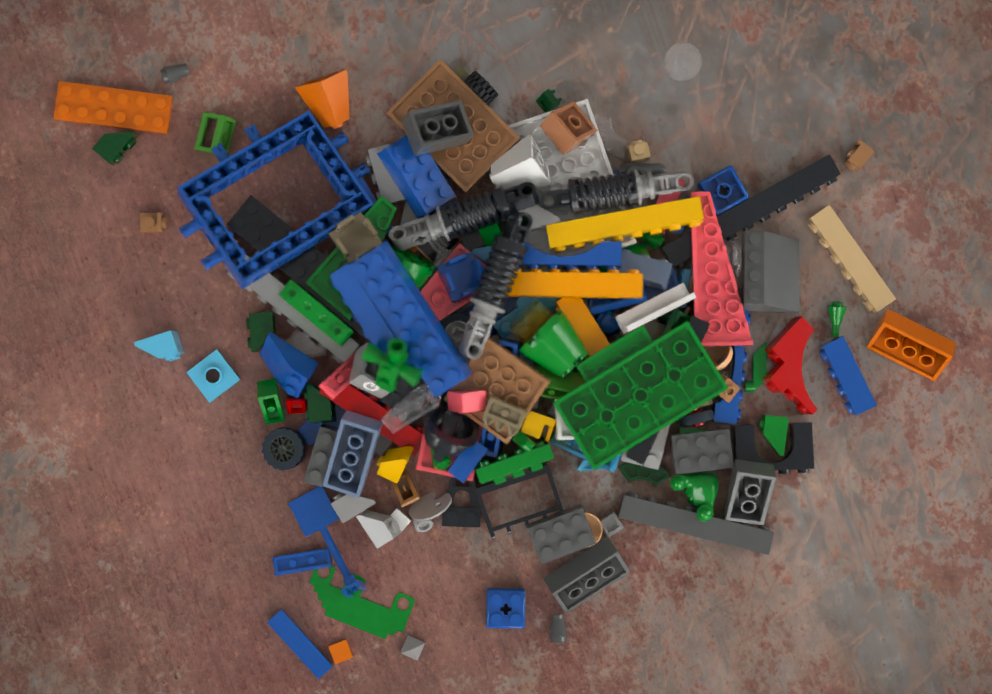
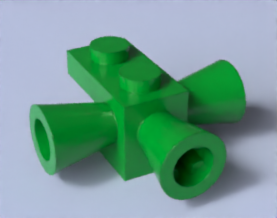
M393 338L389 340L386 354L372 342L368 344L362 355V360L379 364L375 385L382 390L393 393L396 389L399 375L413 387L417 385L423 374V369L407 365L409 354L405 352L407 344L402 339Z

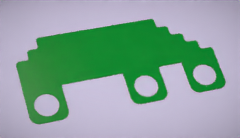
M334 566L328 567L330 575L325 579L318 576V569L313 571L309 583L315 586L313 591L319 594L318 600L323 602L322 608L326 609L325 616L386 639L388 634L394 635L395 631H404L415 603L413 597L398 593L391 609L361 598L363 590L360 589L355 593L352 591L354 597H345L341 589L330 585L335 572ZM353 574L356 579L366 583L363 577ZM400 598L408 599V609L400 610L398 608L397 602Z

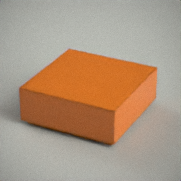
M347 639L328 646L335 664L354 657Z

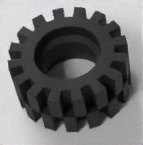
M473 71L463 81L487 105L498 96L496 90L477 71Z

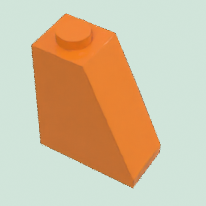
M346 69L329 73L326 76L312 79L295 87L324 128L331 126L333 129L343 126L344 121L350 119L348 73Z

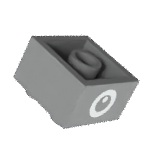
M367 342L356 350L348 383L374 396L383 398L390 392L382 390L375 385L379 364L362 360V355L370 343Z

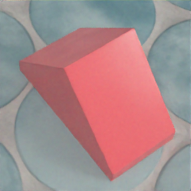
M486 390L447 391L448 411L468 413L486 409Z

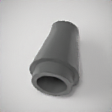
M186 63L165 66L164 69L160 70L165 85L169 83L171 85L190 74Z
M552 615L549 634L551 643L566 642L568 635L563 615Z

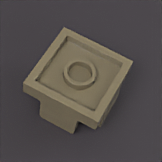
M361 212L355 216H349L339 223L335 230L329 233V236L348 263L357 261L383 244L375 228Z

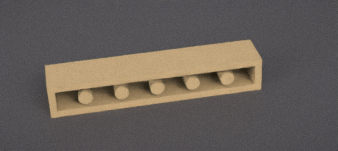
M830 205L808 219L810 230L813 233H817L821 238L819 239L820 244L823 248H828L832 261L836 265L839 264L843 269L841 271L842 275L846 280L850 279L854 285L852 286L854 292L858 296H862L865 300L863 304L869 312L876 313L896 299Z

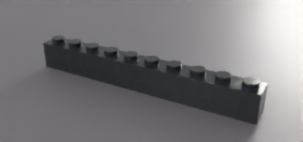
M830 154L717 216L723 240L726 239L728 242L737 237L736 233L742 229L743 231L750 230L754 227L753 223L759 220L762 223L771 218L769 214L774 211L778 214L787 209V204L793 202L795 205L804 200L803 195L807 193L813 195L821 190L819 186L825 183L829 186L838 181L836 177L841 173ZM691 231L661 248L666 260L672 263V268L676 266L678 270L687 265L686 260L692 258Z

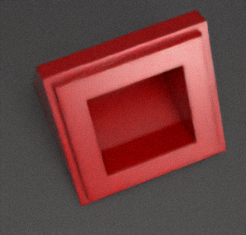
M294 396L287 397L288 414L306 413L307 401L305 396H299L298 398Z

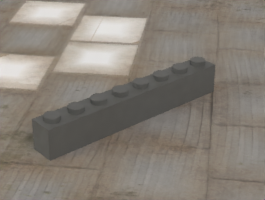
M632 492L622 496L618 512L619 518L767 555L770 553L774 532L769 531V526L759 525L757 528L751 526L750 523H737L725 520V515H721V518L712 516L711 520L703 522L697 518L695 508L684 506L681 509L676 507V503L665 501V504L657 503L658 499L647 496L645 500L639 498V494Z

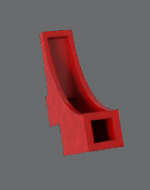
M800 316L794 317L764 349L768 353L769 359L775 362L776 365L762 380L766 383L765 386L772 393H783L788 400L793 401L796 409L801 414L813 415L818 409L811 401L803 382L802 358L806 343L814 329Z

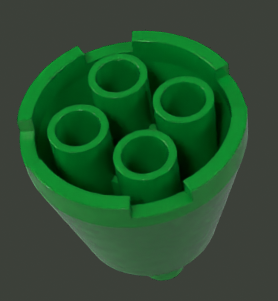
M390 245L420 291L433 274L435 265L425 258H422L421 261L420 257L408 250L399 251L395 246Z
M561 310L519 350L523 356L558 377L560 376L562 379L589 353L567 316Z

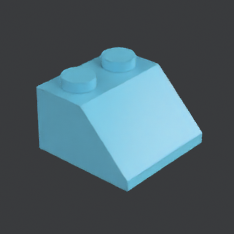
M170 330L134 342L135 347L169 362L180 359V355L184 354L177 331Z

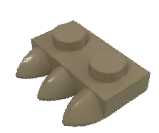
M491 396L483 414V424L487 427L495 420L497 432L502 431L508 425V435L513 437L521 429L527 410Z

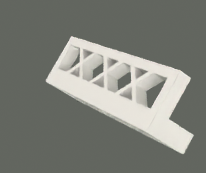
M682 283L616 316L615 319L623 334H626L695 299L696 296L694 292L689 294L685 284Z

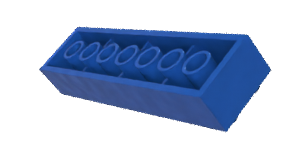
M387 241L349 265L395 337L402 339L407 344L405 352L409 354V358L416 368L423 369L422 378L435 398L473 373Z

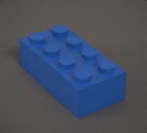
M407 135L377 153L417 219L435 210L436 206H441L456 196L430 153L414 156Z

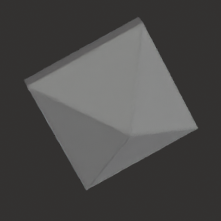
M408 635L400 653L418 661L425 642Z

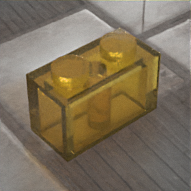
M535 299L510 325V330L526 344L552 318V315L540 301Z

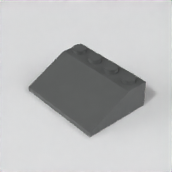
M744 231L742 236L741 303L744 308L743 311L800 312L799 239L766 231Z

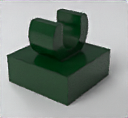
M547 89L536 100L545 113L555 110L561 104L562 98L557 99L553 95L556 92L555 90L550 91Z

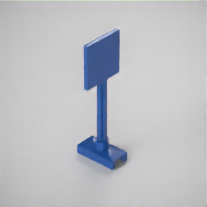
M317 487L288 503L305 537L317 531H320L344 577L343 581L346 586L341 589L343 595L352 598L354 597L352 591L354 593L357 592L356 588L363 591L367 590L364 582L356 581L354 575H351L327 528L328 525L340 518L332 507L324 487Z

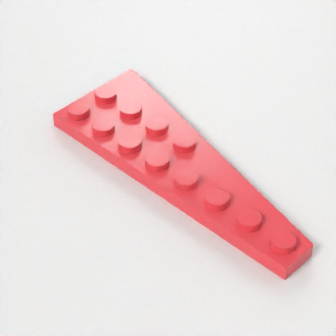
M690 192V198L700 196L704 221L700 223V226L691 228L693 292L696 296L693 299L694 317L710 323L701 344L703 347L752 346L753 340L751 339L748 322L746 321L744 308L739 297L732 266L726 252V245H724L711 193Z

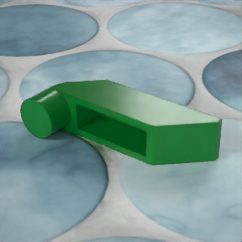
M767 342L763 343L752 353V381H744V392H754L764 382L762 379L767 374V352L764 349L767 347Z
M518 431L511 438L528 453L535 445L521 431Z

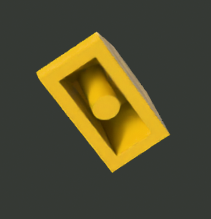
M407 446L388 449L385 456L381 455L376 464L379 466L377 475L397 484L414 447Z

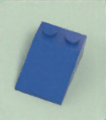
M269 332L260 352V356L281 388L296 398L307 387L306 384H309L319 364L272 332Z

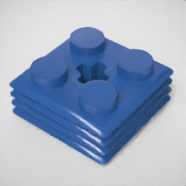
M732 165L697 184L701 192L711 193L716 217L749 199V195ZM720 187L723 189L727 188L726 196L719 193Z
M488 588L486 627L524 629L525 589ZM505 603L508 604V607H511L508 613L500 610V607H504Z

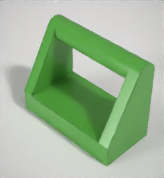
M203 112L194 150L214 154L211 149L215 145L218 147L217 144L222 143L226 152L229 153L237 120L224 115ZM209 118L218 120L211 148L203 147Z

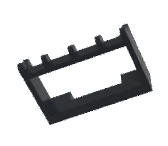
M548 464L542 465L543 469L534 472L530 469L524 472L525 475L517 478L513 476L508 477L506 482L495 485V482H491L475 488L492 540L495 539L494 531L506 528L509 535L512 534L510 529L512 525L525 522L527 528L528 520L542 515L544 518L547 517L546 514L557 510L559 512L563 511ZM547 473L557 506L495 527L491 526L482 494Z

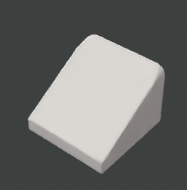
M398 508L390 515L398 523L401 532L411 521Z

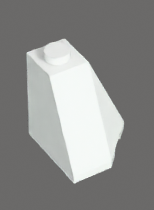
M531 134L527 135L491 164L490 179L493 184L498 186L502 184L504 189L520 185L524 182H531L535 187L551 184L549 169L547 165L544 166V161L541 157L543 154Z

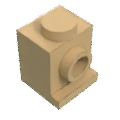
M638 140L626 145L630 162L637 163L650 159L648 142Z

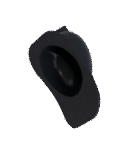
M447 391L434 398L424 418L423 432L425 441L434 450L432 459L442 462L444 456H457L474 446L479 430V424L464 413L448 411V402L444 400Z

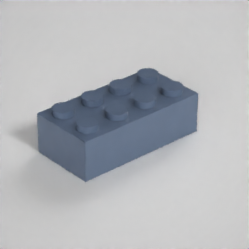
M346 410L340 422L323 487L357 498L360 497L383 425L382 421Z

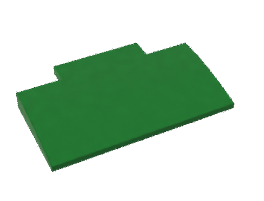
M686 321L655 341L651 339L644 325L582 361L576 367L586 383L554 401L553 404L591 467L595 470L729 388L689 322Z

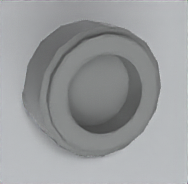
M432 519L426 521L413 520L416 531L426 532L432 528L433 521Z

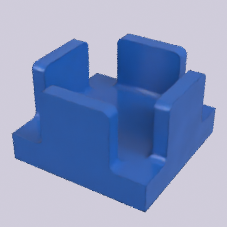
M472 252L464 253L436 267L451 302L473 294L475 288L480 287L477 282L479 279H482L480 275L484 272L480 259H475Z

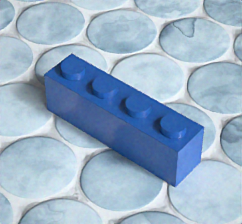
M844 336L819 346L821 349L819 354L822 360L826 361L829 366L827 369L832 379L835 378L838 384L836 389L839 395L843 396L846 401L844 406L849 414L852 413V415H859L877 406Z

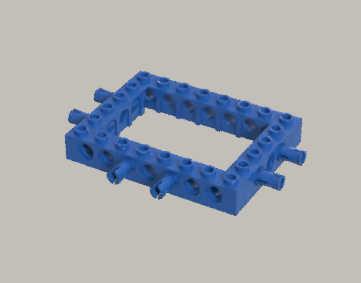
M310 111L264 137L260 135L254 124L250 125L251 128L248 126L244 132L251 140V145L232 156H229L222 143L217 144L218 147L215 145L211 151L220 163L177 187L178 197L193 217L192 221L179 227L180 233L186 239L196 231H202L215 252L200 260L202 265H205L204 268L209 270V268L219 262L224 263L241 289L246 288L330 237L329 233L335 230L337 225L349 216H355L360 212L364 216L373 206V202L357 180L370 173L369 168H365L366 163L363 162L361 165L350 170L336 150L338 147L349 142L347 136L344 137L345 133L340 132V134L328 139ZM303 144L343 203L339 202L335 208L326 213H321L320 217L310 223L306 222L303 227L295 232H289L288 236L278 242L274 241L270 247L261 252H256L255 256L246 261L245 251L234 240L233 233L229 232L225 227L222 217L218 216L208 198Z

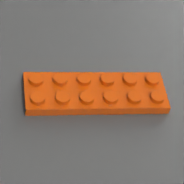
M58 81L53 119L168 135L173 96Z

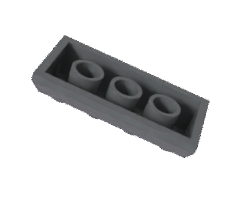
M606 537L543 579L567 614L629 574L630 570L609 537Z

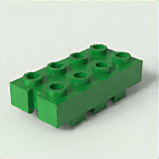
M542 439L534 442L535 445L529 453L522 447L514 449L515 453L508 455L505 452L496 457L497 459L489 461L488 458L480 461L475 468L480 483L483 484L494 480L495 485L506 482L505 476L512 473L514 478L525 475L523 469L528 467L531 468L532 472L543 469L542 463L554 458L550 444Z

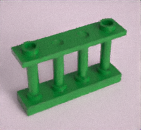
M292 280L278 294L341 347L353 335L354 332Z

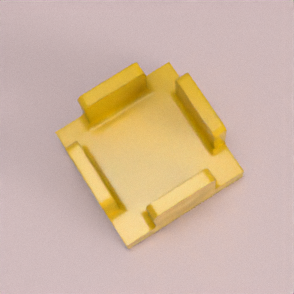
M530 411L525 418L521 432L540 438L544 425H548L549 428L544 441L548 442L556 420Z

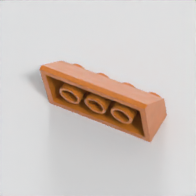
M887 308L878 321L866 348L935 382L953 358L956 342Z

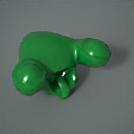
M713 474L674 475L670 480L671 488L675 491L687 488L685 492L688 499L687 502L694 506L701 505L697 509V518L703 522L711 520L714 515L713 506L718 490V476Z

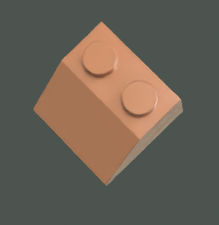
M574 101L551 112L540 125L545 134L563 155L576 149L598 131Z

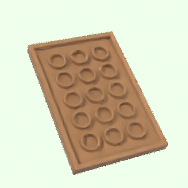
M439 59L387 114L405 131L402 120L409 111L461 100L474 136L465 145L430 152V155L468 193L491 170V164L514 147L521 138Z

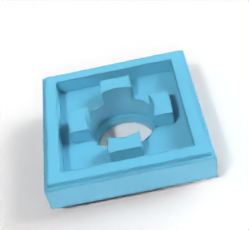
M218 349L186 372L209 403L241 380ZM210 369H216L220 374L219 380L215 383H210L206 379V373Z

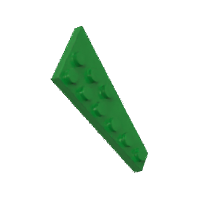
M383 196L364 215L377 231L382 243L396 211V207ZM336 247L305 283L350 321L353 312L349 306L344 304L341 293L332 285V279L329 276L348 264L343 254Z

